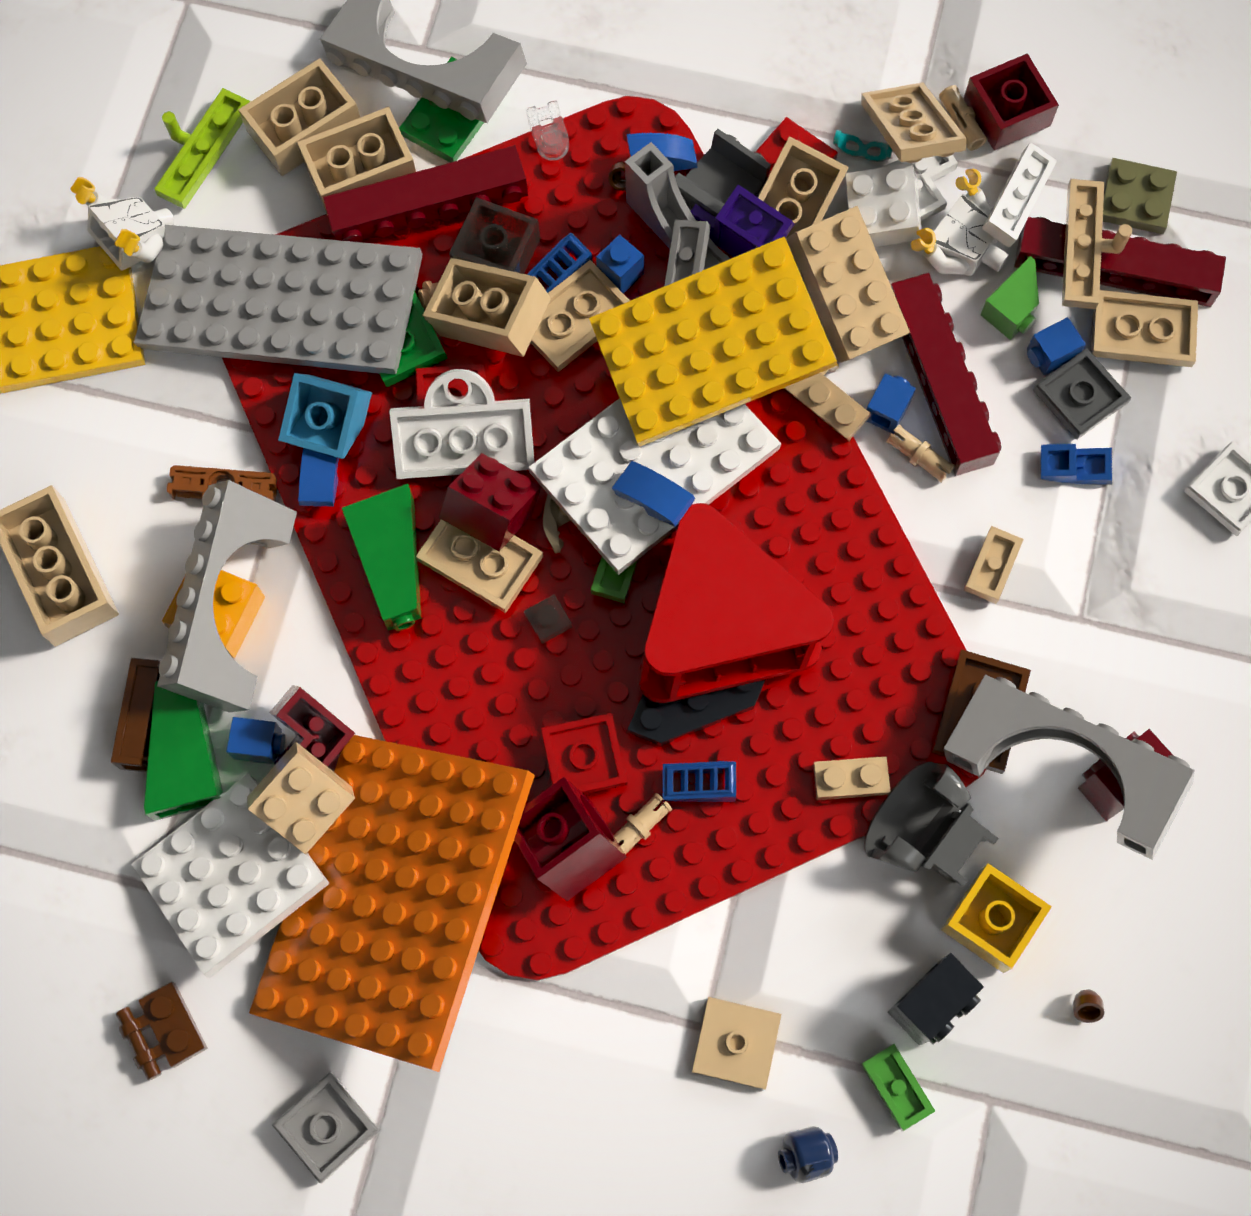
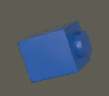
M620 234L596 256L597 267L623 294L644 275V255Z
M1067 317L1034 334L1027 347V355L1031 364L1036 368L1039 367L1043 375L1046 376L1082 352L1086 343Z
M885 373L866 410L870 412L871 416L866 422L894 434V429L900 424L913 399L916 387L911 386L906 379L900 376L892 377Z
M233 717L226 752L234 760L273 764L277 760L278 755H281L284 751L286 737L276 722Z

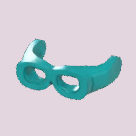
M836 130L833 144L841 152L851 156H862L867 160L883 162L891 158L893 150L889 145L877 141L863 144L858 137ZM849 141L858 144L859 149L857 151L849 150L846 148V143ZM871 147L881 150L879 156L869 155L867 151Z

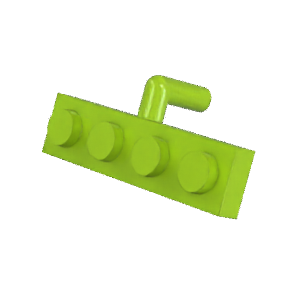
M222 88L192 134L181 130L173 112L168 111L162 115V120L171 139L184 146L154 188L157 196L183 209L187 207L242 125L243 121L238 109L248 104L249 100Z

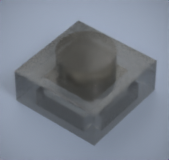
M555 594L524 611L526 619L541 644L572 628V623Z

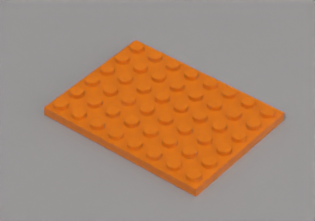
M354 735L341 750L334 773L352 786L355 799L308 851V854L329 884L280 923L249 1014L440 1072L535 775L528 770Z

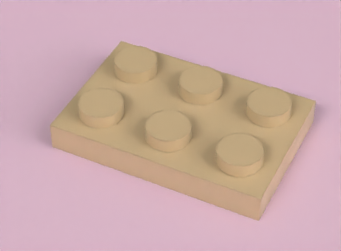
M589 260L548 293L551 300L530 343L557 372H560L597 342L589 318L630 300Z
M1100 290L1099 304L1096 309H1093L1091 353L1095 357L1193 367L1196 362L1198 301Z
M440 520L416 555V558L420 563L506 613L543 558V552L515 535L499 552L449 523Z

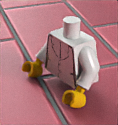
M974 168L965 170V173L969 178V183L964 176L958 177L955 182L959 190H967L966 196L962 194L934 231L930 228L918 230L916 234L920 238L911 241L912 250L916 252L924 250L922 256L941 274L972 276L982 262L999 272L1009 257V254L995 246L997 240L982 229L992 209L982 189L977 188L981 183L980 172Z
M78 177L70 190L76 194L75 198L78 203L88 206L87 231L120 270L127 269L140 261L151 263L163 248L162 238H164L165 224L174 225V219L170 210L163 208L153 212L144 200L139 197L120 200L108 199L96 192L95 186L86 178Z

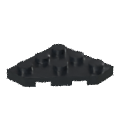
M766 679L667 703L654 702L642 694L627 729L628 733L663 746L693 731L695 733L720 723L721 720L735 714H742L754 709Z

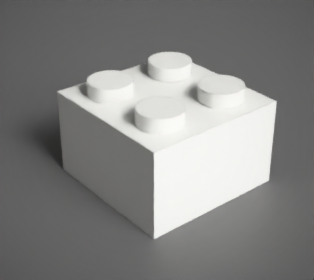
M913 163L846 173L848 207L850 209L858 206L874 247L906 243L920 238L916 234V231L921 230L917 178Z

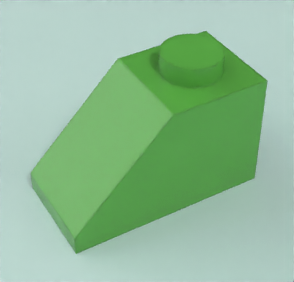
M1031 256L985 301L980 314L1009 340L1019 331L1025 334L1037 319L1034 317V313L1039 305L1036 263Z

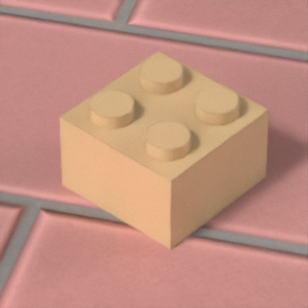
M295 742L247 796V807L249 811L300 851L307 854L355 799L351 785Z

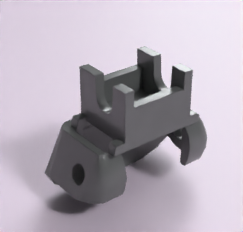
M928 761L916 766L903 776L882 802L869 824L865 835L864 850L868 857L917 872L921 866L929 870L932 868L949 882L954 884L956 882L961 886H965L968 880L958 873L981 841L985 842L987 840L989 843L995 844L999 838L970 816L974 810L968 804L971 797L958 775L947 764Z

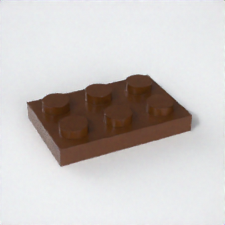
M961 649L958 654L932 753L945 757L944 747L985 675L994 679L997 677L1005 678L1011 681L1016 686V689L1026 692L1031 670ZM1011 748L998 755L985 769L1003 774Z

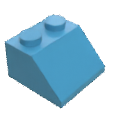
M294 373L278 441L344 459L364 426L372 392L312 375Z

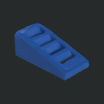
M569 233L527 275L535 276L537 279L541 278L549 286L546 290L549 293L589 260L593 262L592 253L572 233ZM569 253H571L577 260L575 261V260L569 255ZM562 260L568 267L566 271L558 264L559 261ZM549 269L559 277L556 281L547 273Z
M736 761L663 764L662 801L735 802ZM673 773H681V792H673ZM688 773H695V791H688ZM703 773L710 774V790L703 791ZM718 774H725V790H718Z

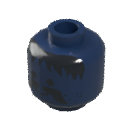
M812 1126L788 1133L783 1139L782 1150L778 1151V1160L785 1174L790 1173L795 1181L806 1183L831 1174L834 1164L838 1162V1150L830 1133H825L821 1128Z

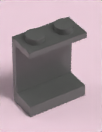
M717 128L713 135L711 148L699 160L697 168L692 169L686 176L678 173L675 179L690 211L697 204L716 217L737 185L756 195L768 179L771 164L761 154L752 152L740 144L737 138Z

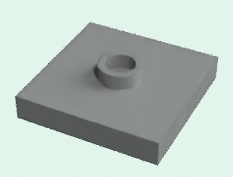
M329 1072L272 1124L274 1129L320 1184H323L380 1131V1128L332 1072Z

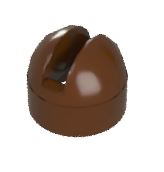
M620 161L611 167L608 180L614 189L625 191L626 181L621 180V171H625V162Z
M1086 989L1081 990L1075 995L1073 1011L1077 1020L1093 1023L1104 1017L1103 1000L1095 991Z

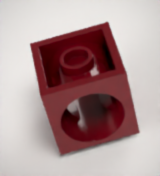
M565 777L525 805L514 840L537 879L566 901L627 858L593 802Z

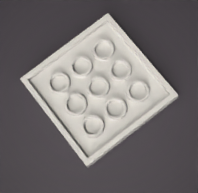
M249 773L220 795L221 798L213 800L131 864L203 975L211 978L329 884L308 853L304 854L248 810L247 796L258 785L257 781Z

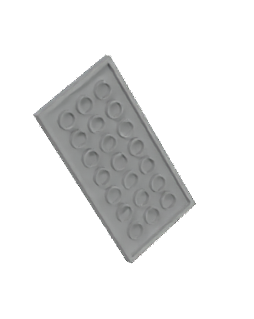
M165 224L164 238H162L163 248L156 257L134 341L137 347L165 352L370 373L397 374L423 255L420 248Z

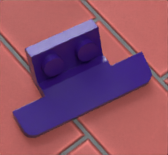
M740 185L736 186L716 217L697 204L690 211L696 221H707L711 225L709 238L716 246L732 257L739 256L784 236L786 238L795 225L792 220Z

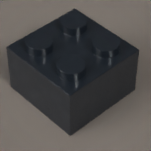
M950 953L939 960L887 1013L919 1046L927 1042L933 1045L936 1042L939 1043L955 1027L950 1022L955 1016L958 1018L963 1015L966 1016L981 1001L977 994L984 986Z

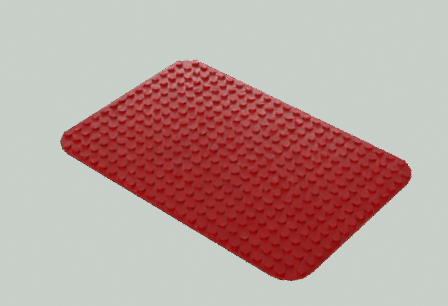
M623 96L607 100L463 158L466 159L515 145L526 177L528 196L522 197L513 203H499L483 211L466 212L450 220L441 219L433 221L417 229L407 228L396 231L388 237H374L363 240L361 243L420 248L423 255L415 293L418 297V291L422 289L423 282L431 281L432 283H437L440 281L451 258L527 275L564 237L572 233L592 253L593 263L597 266L596 256L620 234L644 255V275L624 293L631 301L665 286L670 249L626 203V190H616L609 183L608 177L611 167L616 162H625L630 158L627 134L664 133L686 137L693 140L697 163L704 154L689 126L675 110L654 99ZM692 169L674 171V175L676 176L680 173L686 176ZM621 171V180H625V171ZM327 214L275 234L335 240ZM719 248V249H720L724 254H726L730 259H731V258H734V257H732L731 255H729L728 253H726L724 250H722L721 248ZM569 253V255L576 261L577 259L571 253ZM562 260L558 262L565 271L568 269ZM551 269L547 271L555 281L559 278ZM538 278L541 285L547 290L549 286L541 278ZM435 331L448 359L431 367L484 363L486 382L492 389L495 401L530 400L535 462L620 398L598 341L560 372H557L531 343L524 357L442 337ZM222 357L269 470L277 479V489L285 507L297 512L294 522L295 531L385 741L528 770L535 776L526 801L527 804L553 785L541 728L612 713L627 785L584 795L593 802L613 836L627 823L625 819L630 814L635 815L655 793L662 797L663 764L736 761L735 802L662 801L653 811H657L665 802L671 806L672 811L668 812L649 831L651 835L646 840L643 838L639 840L626 854V859L568 901L537 879L514 840L478 950L485 961L505 974L537 981L567 974L864 837L872 818L888 795L816 800L813 772L814 762L887 757L890 791L913 768L928 761L947 764L958 775L965 787H968L980 778L947 762L946 757L932 753L958 654L961 649L966 650L961 638L855 438L852 437L850 441H847L784 388L745 403L781 443L780 449L709 505L824 602L833 614V627L829 635L821 641L822 651L817 663L807 670L766 679L754 709L742 714H735L721 720L720 723L695 733L693 731L674 739L670 743L659 746L628 733L627 729L643 694L638 684V677L675 537L672 539L666 537L639 558L625 604L591 594V587L602 556L572 521L558 528V531H560L558 537L563 540L564 546L561 549V553H554L543 527L544 508L548 493L541 487L531 518L520 528L515 536L542 551L543 558L506 613L418 561L421 619L415 620V624L407 629L400 631L392 629L388 631L342 507L408 484L415 503L417 554L440 522L439 515L447 488L459 475L396 478L389 411L391 408L418 407L416 374L386 388L379 373ZM294 373L312 375L372 392L364 426L345 458H339L338 486L334 507L299 506V481L303 447L278 441ZM529 470L516 471L517 473L525 475L530 480L539 484L536 481V479L529 473ZM673 773V792H681V773ZM688 773V791H695V773ZM703 773V791L710 790V774ZM718 774V790H725V774Z

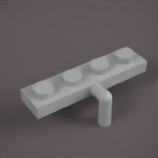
M675 220L665 286L704 270L711 227L707 221Z

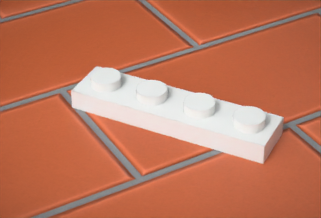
M1030 142L1023 150L982 229L996 240L1010 247L1017 240L1057 161Z

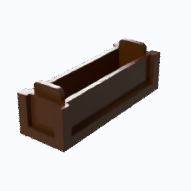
M131 658L111 757V763L120 770L147 772L155 682L159 681L160 677L159 665L161 662L159 660Z

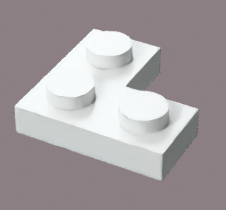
M953 155L948 157H927L913 163L917 178L921 221L946 209L947 201L933 181L956 170L958 162ZM898 159L885 167L906 164L908 162H900Z

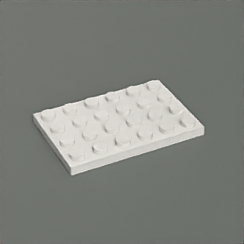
M619 398L529 466V473L619 575L677 530L679 523L675 527L649 516L644 507L615 494L612 487L631 461L652 469L693 494L695 501L692 504L704 503L709 505L777 452L781 447V443L746 404H743L639 447Z

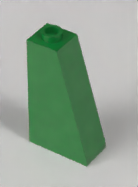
M405 484L342 507L388 631L392 629L396 631L407 629L415 624V620L421 619L419 571L416 558L415 503L409 485Z
M158 681L155 682L144 801L145 815L154 821L204 808L213 800L221 798L220 795L223 793L204 703L158 687Z

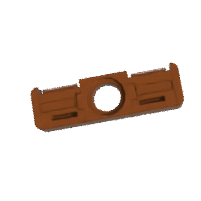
M174 465L170 468L169 476L172 479V483L167 484V492L173 500H175L176 495L183 498L202 499L209 485L216 484L221 479H228L276 502L277 479L273 473Z

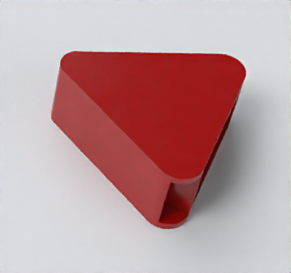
M704 503L692 504L680 520L643 654L638 677L640 690L648 699L654 702L667 703L807 670L813 667L820 658L822 651L821 641L829 635L833 627V614L824 602L712 506Z

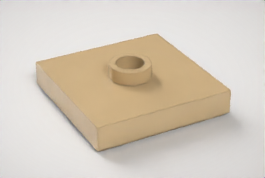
M708 997L692 1073L766 1090L782 1014Z

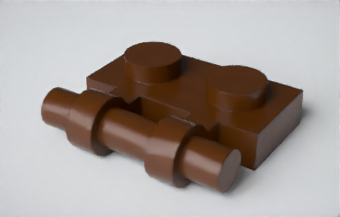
M174 982L168 983L139 1000L144 1015L135 1019L129 1007L123 1008L116 1013L121 1025L119 1031L122 1038L128 1039L136 1055L133 1060L137 1068L143 1070L148 1081L162 1074L156 1063L159 1059L166 1056L170 1066L175 1068L208 1049ZM149 1027L152 1028L159 1042L153 1048H149L142 1034V1031Z

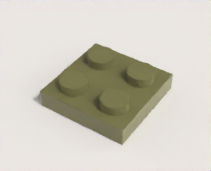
M1112 157L1104 188L1103 222L1117 225L1127 224L1131 228L1164 234L1167 229L1177 171Z

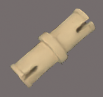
M956 85L945 88L939 94V99L943 102L951 119L966 137L968 150L978 149L985 144L987 138L975 120L976 114L973 108L967 106Z
M898 425L894 429L895 433L890 434L886 443L891 444L910 458L909 463L913 466L919 465L942 483L947 478L946 473L950 474L955 465L930 449L931 444L927 441L922 443L902 428L901 425Z
M655 793L635 815L630 814L625 819L627 823L614 835L618 844L620 842L623 843L620 847L625 855L642 838L646 840L651 835L649 831L668 812L672 811L671 806L667 802L657 811H653L663 800L659 794Z

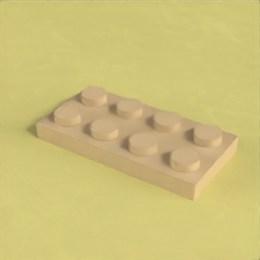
M924 82L861 93L862 107L900 162L915 163L922 158L933 156L948 157L955 152L966 151V137Z

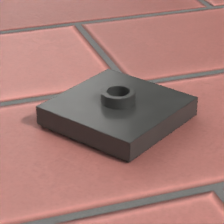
M1087 348L1036 384L1033 389L1076 440L1087 434L1131 400V396Z

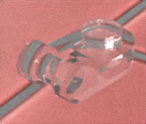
M558 101L547 102V106L537 109L535 106L525 108L527 120L539 154L548 160L563 158L569 150V138ZM551 119L552 125L541 127L540 121Z

